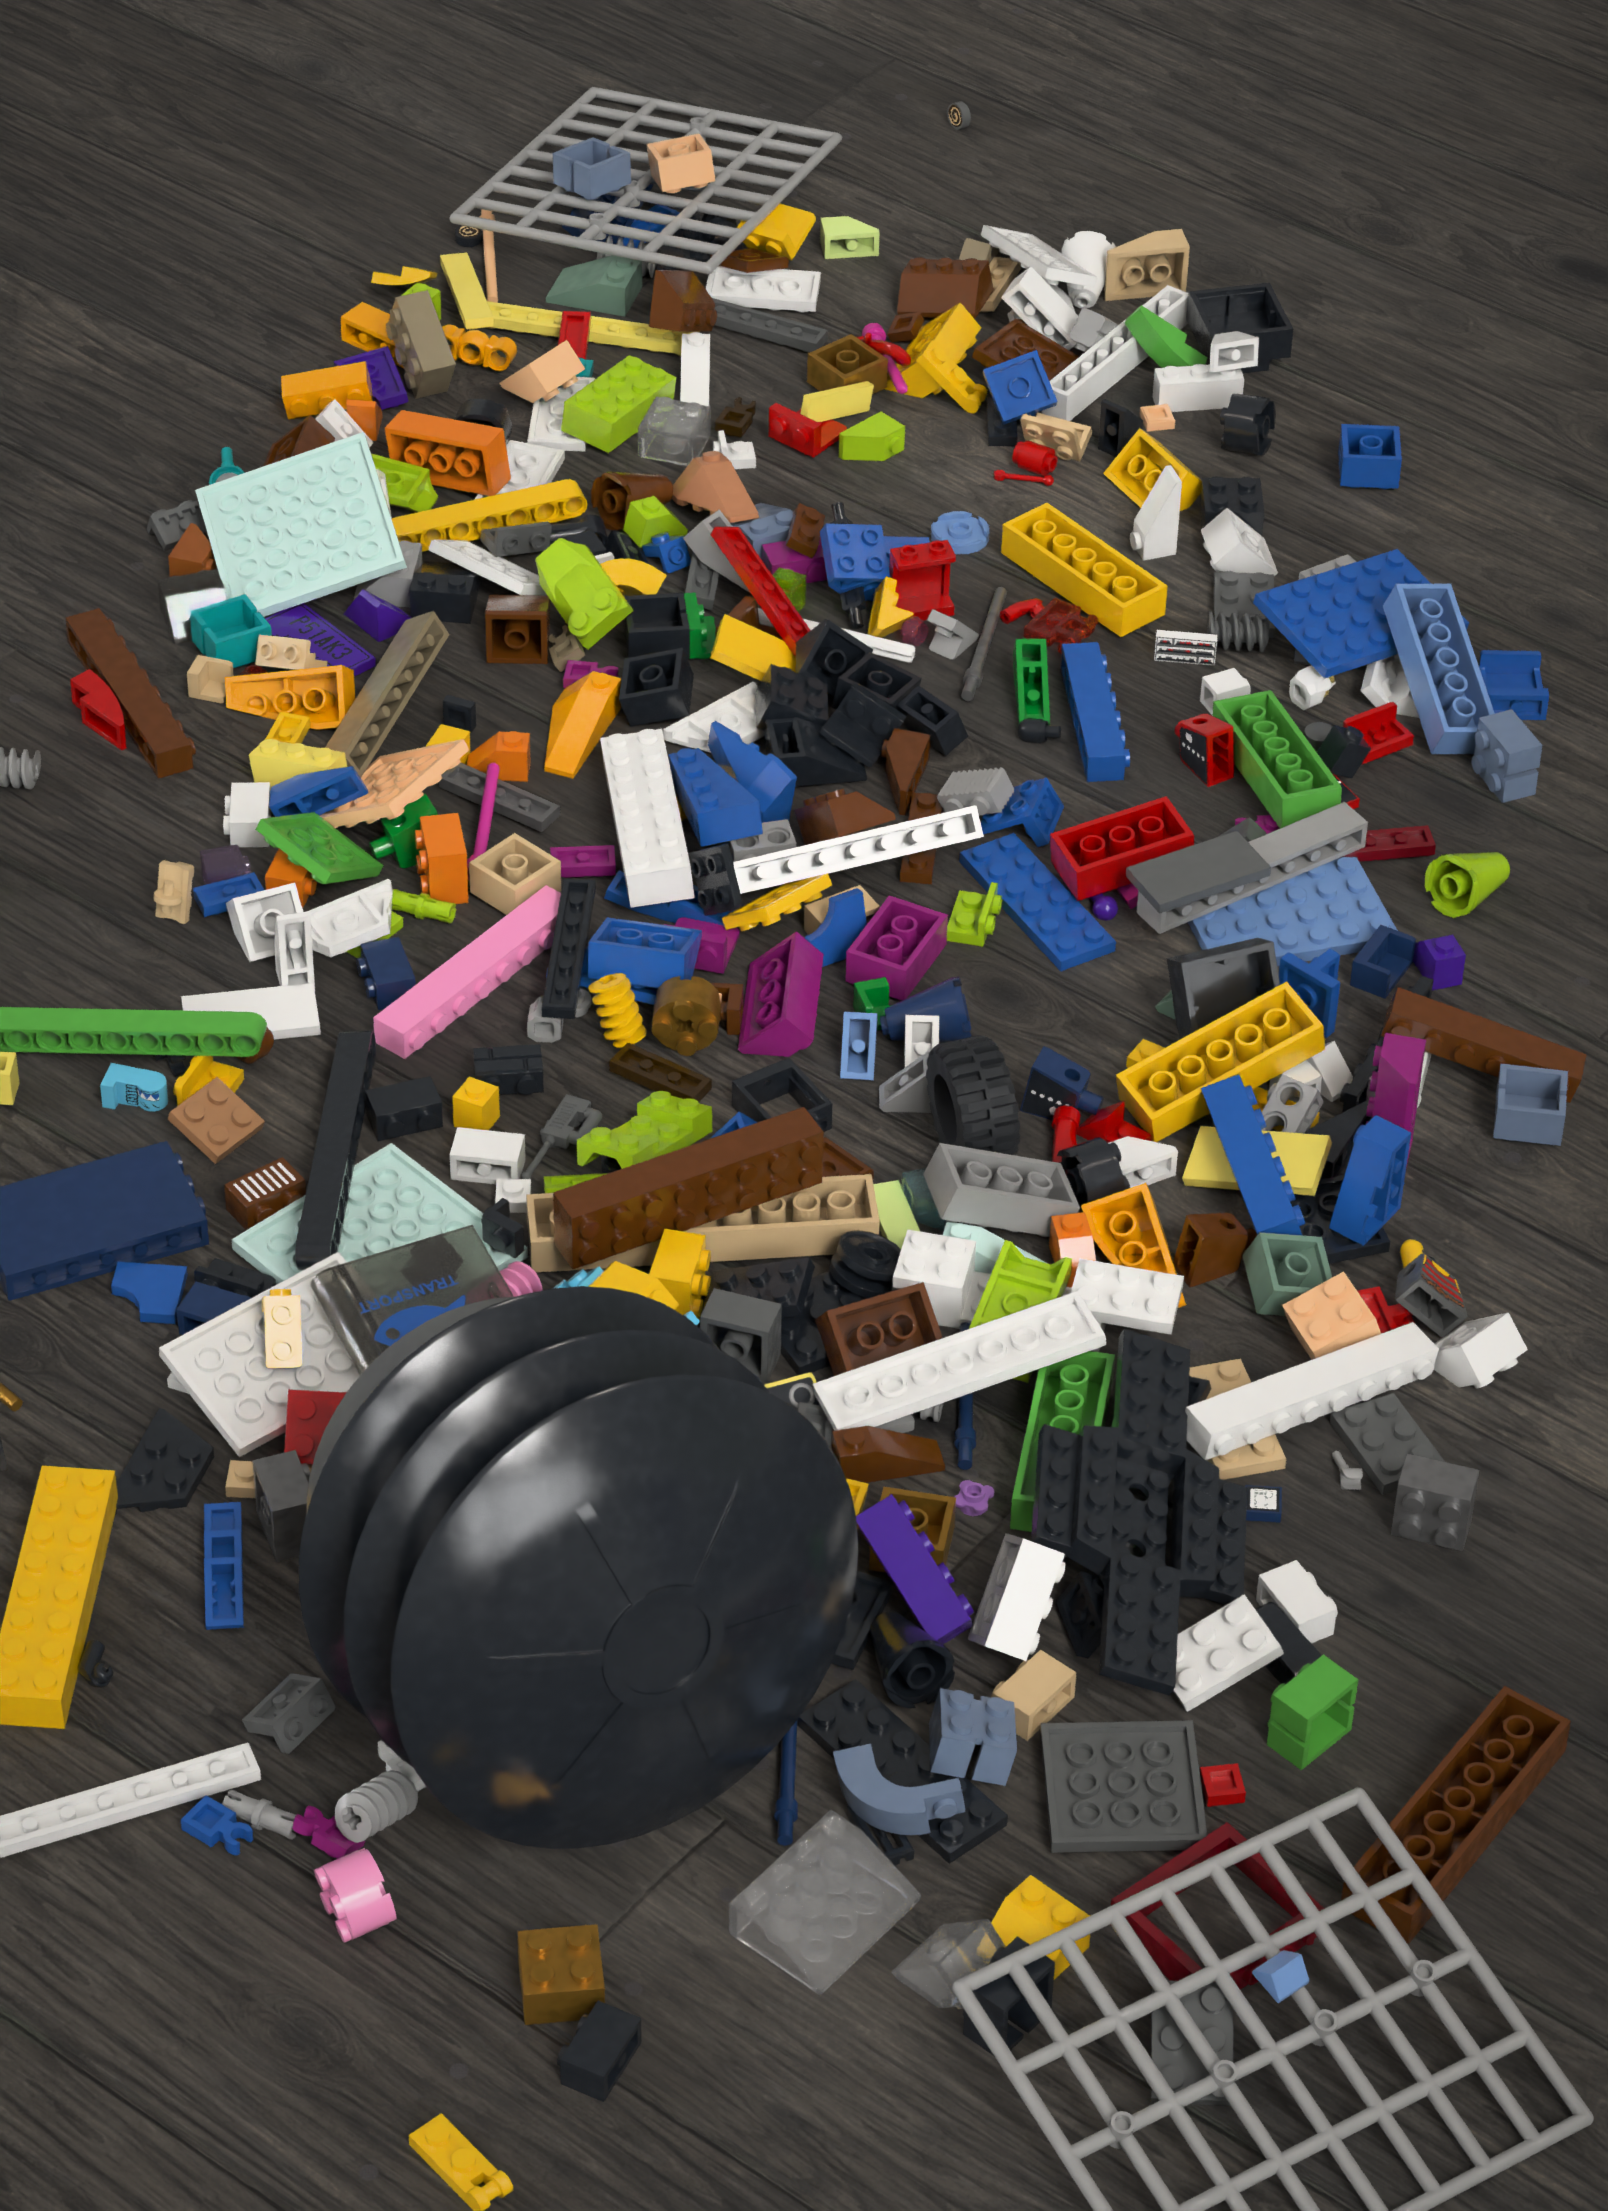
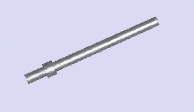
M998 587L995 590L971 666L965 672L963 678L964 688L961 694L965 701H971L975 690L981 685L983 679L982 669L1007 595V590L1003 587Z

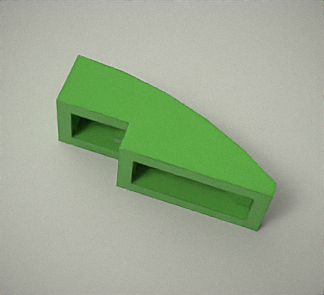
M1142 305L1125 320V325L1133 337L1161 368L1206 364L1208 357L1185 343L1186 333Z

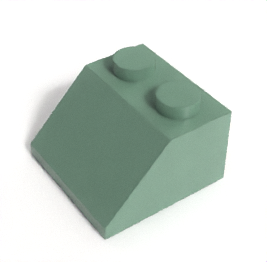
M1259 1232L1243 1254L1257 1314L1286 1316L1282 1307L1283 1304L1332 1278L1322 1237Z

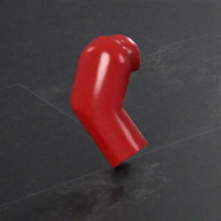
M1032 598L1016 602L1000 612V618L1005 624H1009L1030 612L1033 619H1038L1046 613V608L1042 605V600Z

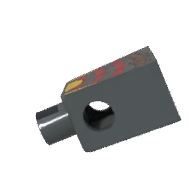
M1420 1254L1399 1272L1395 1300L1442 1338L1468 1317L1458 1281L1438 1265L1433 1257Z

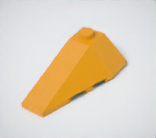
M1147 1183L1081 1205L1082 1211L1086 1214L1094 1242L1112 1264L1177 1275L1156 1205ZM1183 1292L1181 1293L1178 1308L1186 1305Z

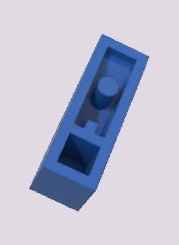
M353 766L299 774L271 787L269 808L275 817L311 812L322 815L368 794V789Z

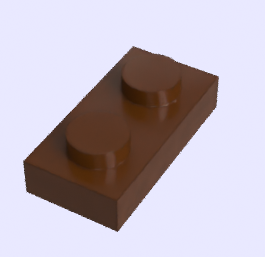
M799 503L793 513L785 546L813 558L818 549L820 531L823 528L825 515L812 507Z

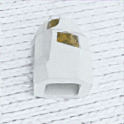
M1312 665L1298 671L1290 680L1289 694L1291 701L1303 711L1322 703L1323 698L1329 694V689L1336 684L1334 676L1323 678Z

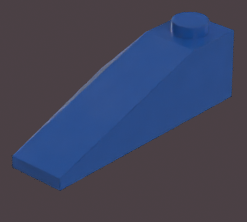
M717 721L712 722L708 747L716 764L759 800L762 823L785 819L789 821L797 776L775 755L771 753L768 755L759 752L758 745L753 742L747 745L742 742L740 735Z

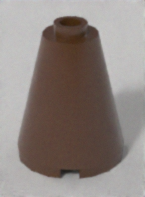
M605 472L594 480L591 489L593 508H598L600 517L604 520L605 528L609 530H622L624 528L630 502L655 496L665 505L671 501L673 496V485L662 474Z

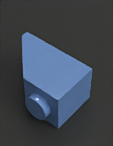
M844 1012L840 1079L874 1080L877 1013Z

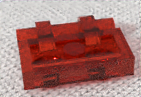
M1054 598L1024 627V637L1027 639H1046L1047 647H1050L1055 641L1061 644L1058 646V652L1061 654L1062 644L1081 643L1083 638H1088L1095 631L1098 618L1095 615H1089L1087 618L1080 616L1081 607Z

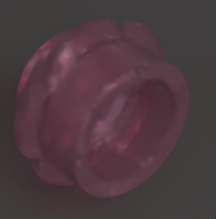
M917 616L906 620L901 627V635L904 636L902 641L905 644L911 643L915 646L922 644L928 635L927 624Z

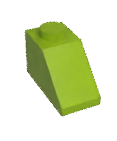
M880 411L839 433V458L842 460L885 461L904 450L905 426Z
M655 496L630 502L623 530L639 548L652 542L651 537L657 534L668 532L669 536L687 535L688 529Z

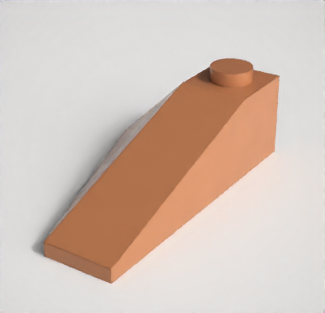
M708 451L703 453L702 457L693 458L673 484L672 500L678 505L685 506L691 503L693 504V510L698 512L703 510L710 511V515L720 509L730 523L759 518L758 511L731 461L718 451Z

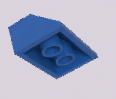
M607 917L589 940L588 978L599 980L606 975L623 973L630 980L631 987L639 989L647 987L659 988L668 979L680 976V980H691L702 938V930Z

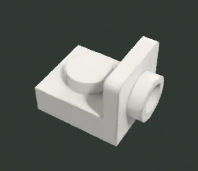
M724 430L718 431V441H713V451H718L731 461L734 469L756 468V457L752 442L736 441L734 443H727Z

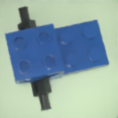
M837 502L836 505H831L834 521L829 524L826 523L820 531L828 586L840 594L842 609L850 615L851 628L859 629V627H864L861 610L866 608L865 600L873 601L875 589L886 576L890 577V549L905 545L930 543L929 537L883 536L882 525L853 524L845 516L844 503Z

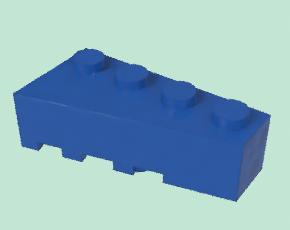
M684 748L677 753L668 754L675 794L701 847L763 834L759 800L699 748Z

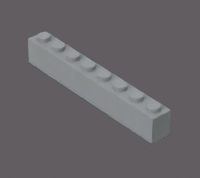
M1346 802L1340 803L1248 842L1271 866L1270 876L1162 913H1158L1138 890L1137 914L1161 934L1364 848L1368 822Z

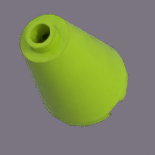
M1498 852L1444 854L1433 860L1426 870V892H1431L1434 899L1431 903L1443 915L1452 918L1464 916L1473 911L1508 879L1510 866L1507 859Z

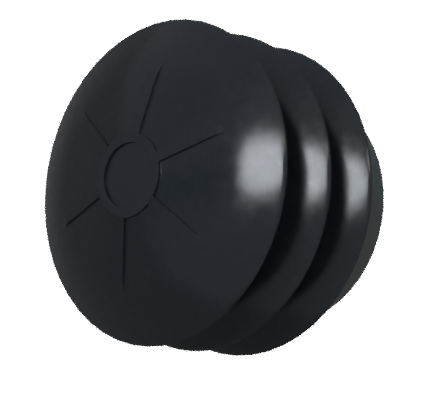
M603 1287L552 1288L517 1297L493 1298L447 1311L405 1334L365 1369L337 1406L317 1448L309 1477L307 1515L303 1526L299 1554V1597L302 1618L315 1656L336 1690L358 1712L367 1717L381 1739L403 1761L414 1768L430 1793L455 1816L471 1827L492 1837L523 1846L546 1849H579L607 1845L642 1836L700 1809L748 1774L795 1724L815 1695L827 1673L847 1623L857 1576L858 1535L856 1514L850 1488L841 1465L827 1441L813 1424L790 1404L771 1394L755 1374L737 1359L721 1351L703 1330L681 1313L643 1295Z

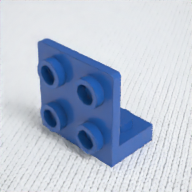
M1047 777L1036 781L1028 780L1019 786L1013 787L1014 793H1012V797H1009L1007 805H1004L1002 813L985 814L981 820L983 834L1023 823L1026 833L1031 836L1036 846L1040 847L1049 844L1050 834L1055 830L1064 805Z

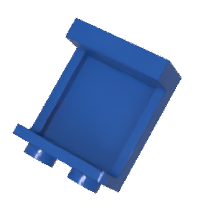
M1482 650L1480 652L1479 668L1494 713L1512 709L1521 720H1546L1549 691L1548 688H1543L1540 673L1542 656L1540 651Z

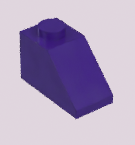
M1453 934L1415 943L1413 962L1422 976L1433 979L1432 991L1462 985L1466 954Z

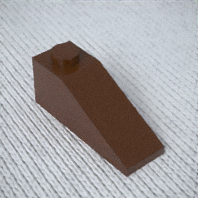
M894 728L890 739L884 740L881 756L886 758L885 772L899 815H906L911 803L912 792H916L929 762L931 735Z
M871 1426L832 1431V1451L839 1461L846 1479L869 1483L945 1471V1463L937 1440Z

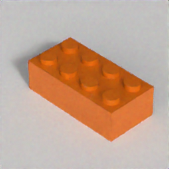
M401 410L385 427L390 459L430 469L432 485L493 496L511 479L503 428Z

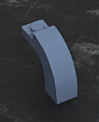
M871 1743L833 1752L841 1791L846 1802L861 1819L873 1827L900 1835L930 1833L928 1820L950 1818L955 1814L966 1812L959 1778L917 1787L899 1786L885 1779L878 1771Z

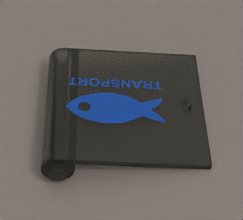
M473 1225L327 1268L318 1273L310 1283L316 1298L359 1376L387 1348L426 1321L470 1303L493 1298L514 1297Z

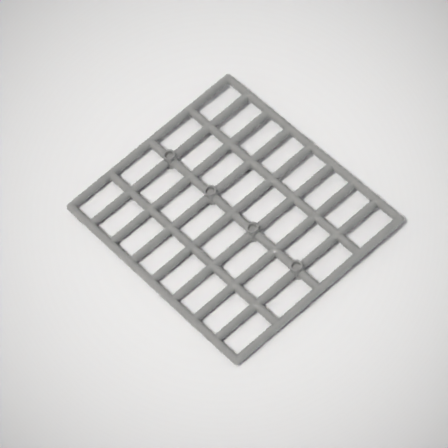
M591 87L450 215L449 219L451 223L711 274L841 142L842 136L839 133ZM594 98L640 106L641 108L636 113L591 105L589 103ZM656 109L693 116L694 118L690 119V123L649 115ZM580 113L625 123L620 128H614L572 119ZM715 121L762 129L763 131L758 136L712 128L710 126ZM638 125L685 133V136L700 134L704 141H706L707 137L748 145L742 152L709 146L713 158L732 162L726 168L713 165L716 178L714 182L708 183L707 186L702 188H694L692 186L682 188V190L699 193L693 200L645 191L644 189L650 184L657 185L651 176L650 169L648 171L631 169V184L621 187L616 192L606 193L607 195L620 197L614 204L565 195L567 191L560 186H557L550 192L504 183L509 176L554 184L552 172L521 167V165L527 160L553 165V153L538 151L544 144L567 148L584 141L555 135L560 129L609 137L605 142L610 144V147H616L622 140L646 145L672 139L633 131ZM778 132L825 141V143L818 148L771 138ZM618 147L630 152L631 161L649 164L647 152ZM764 148L810 158L803 164L756 155L755 153ZM744 164L792 172L794 174L789 179H782L739 169ZM728 180L776 188L778 190L771 196L724 187L723 185ZM491 192H497L541 202L534 208L485 198ZM712 196H718L762 206L757 212L706 202ZM640 201L683 210L677 216L631 207H637L640 205ZM554 204L599 213H593L589 216V219L547 210ZM474 208L523 218L515 225L467 214ZM696 212L746 221V223L739 229L690 218ZM616 216L665 225L666 227L660 233L610 222ZM536 220L586 231L579 237L530 228V226ZM679 229H685L730 239L724 245H718L673 235ZM606 234L649 243L641 250L596 240H603L606 238ZM662 245L713 256L707 262L656 253V251Z
M1360 1787L1335 1797L956 1980L952 1985L953 1993L1093 2211H1113V2209L1080 2159L1108 2145L1124 2150L1163 2211H1205L1224 2200L1232 2211H1252L1240 2192L1275 2174L1300 2211H1320L1291 2166L1325 2148L1329 2150L1369 2211H1389L1342 2142L1343 2139L1377 2122L1425 2192L1391 2211H1428L1588 2127L1594 2120V2116L1368 1794ZM1354 1806H1357L1402 1870L1369 1887L1364 1883L1323 1824V1821ZM1306 1829L1310 1831L1353 1893V1895L1321 1911H1318L1274 1847L1275 1844ZM1257 1853L1261 1854L1305 1918L1272 1935L1268 1934L1225 1871L1226 1868ZM1209 1876L1255 1942L1221 1960L1175 1894ZM1411 1884L1458 1951L1434 1963L1428 1960H1418L1380 1906L1378 1900ZM1161 1900L1205 1966V1968L1171 1985L1125 1918ZM1362 1908L1409 1974L1376 1992L1369 1985L1329 1926V1924ZM1108 1925L1112 1926L1155 1991L1120 2010L1075 1943V1941ZM1314 1932L1360 2000L1335 2013L1327 2009L1320 2010L1304 1986L1291 1996L1311 2025L1275 2042L1230 1973L1264 1956L1268 1961L1281 1952L1279 1949ZM1058 1949L1062 1951L1104 2015V2018L1069 2035L1024 1968L1025 1965ZM1467 1964L1515 2031L1483 2049L1479 2048L1433 1982ZM1007 1974L1011 1976L1053 2041V2043L1018 2060L1015 2059L972 1992ZM1215 1981L1261 2050L1235 2063L1229 2060H1220L1179 1998ZM1409 1993L1414 1996H1424L1466 2057L1431 2074L1389 2014L1385 2005ZM1163 2006L1166 2007L1210 2074L1176 2093L1173 2092L1129 2025V2023ZM1368 2014H1371L1417 2081V2083L1384 2100L1380 2098L1335 2032ZM1113 2031L1159 2099L1158 2102L1132 2115L1125 2111H1117L1078 2051V2048ZM1310 2043L1317 2046H1326L1367 2108L1332 2126L1285 2056ZM1523 2046L1527 2048L1573 2114L1540 2133L1491 2065L1492 2062ZM1062 2056L1108 2126L1072 2145L1026 2076V2074ZM1268 2064H1271L1317 2132L1314 2136L1282 2152L1235 2083V2081ZM1475 2071L1524 2139L1523 2142L1490 2159L1442 2090L1447 2085ZM1211 2093L1217 2097L1225 2096L1267 2159L1232 2178L1229 2177L1184 2109L1185 2106ZM1426 2096L1475 2166L1441 2185L1392 2115ZM1167 2115L1171 2117L1215 2184L1214 2187L1181 2204L1177 2203L1132 2134Z

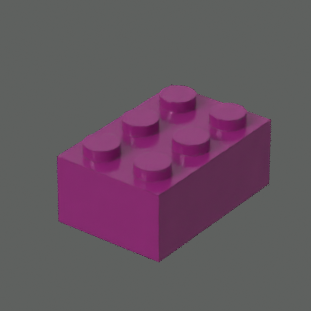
M889 895L846 951V982L854 984L856 982L886 977L889 983V996L899 1000L906 999L947 945L948 915Z

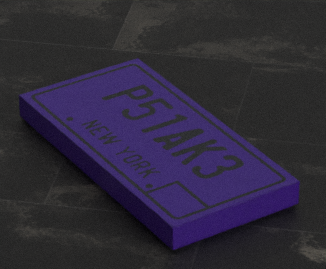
M304 603L265 618L271 626L272 636L310 640V653L316 654L315 660L328 661L327 667L343 665L354 670L355 677L376 666L373 655Z

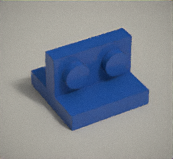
M1037 350L983 369V376L1003 425L1021 419L1023 414L1035 416L1037 412L1057 405L1058 401Z
M1328 949L1322 955L1313 958L1310 963H1307L1288 952L1280 958V985L1287 981L1323 1024L1324 1037L1327 1038L1335 1032L1340 981L1337 980L1340 954L1332 949Z

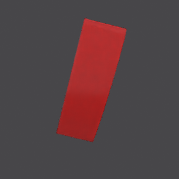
M90 669L70 679L72 703L81 709L82 723L121 751L126 749L123 712L110 687Z

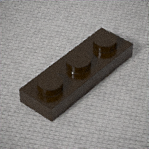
M627 1043L609 1061V1071L651 1090L666 1091L671 1096L678 1098L695 1099L699 1103L712 1089V1079L631 1043Z

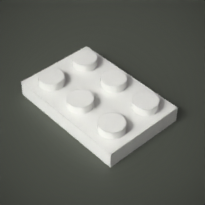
M1245 1594L1178 1634L1176 1684L1173 1692L1187 1712L1284 1654L1281 1645Z

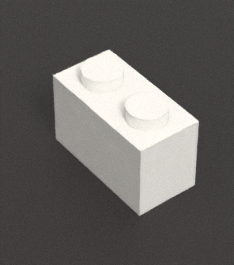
M270 782L232 783L231 796H225V814L229 816H224L223 819L224 835H230L231 848L269 847V844L264 840L265 837L255 829L260 819L271 818V809L269 808Z
M457 1127L450 1152L451 1180L496 1185V1179L521 1178L525 1163V1134Z
M1297 1560L1259 1575L1256 1601L1260 1606L1268 1602L1275 1603L1310 1643L1334 1634L1335 1620L1338 1614L1336 1604L1331 1597L1326 1596L1322 1592L1314 1576L1310 1572H1306Z

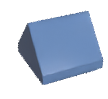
M1285 1950L1252 1972L1277 2003H1280L1309 1983L1302 1954Z

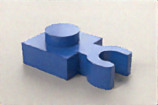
M207 1795L181 1819V1829L210 1847L221 1841L224 1843L226 1851L232 1855L238 1856L240 1854V1842L235 1839L243 1838L250 1843L253 1841L252 1828L246 1823L237 1822L236 1812Z

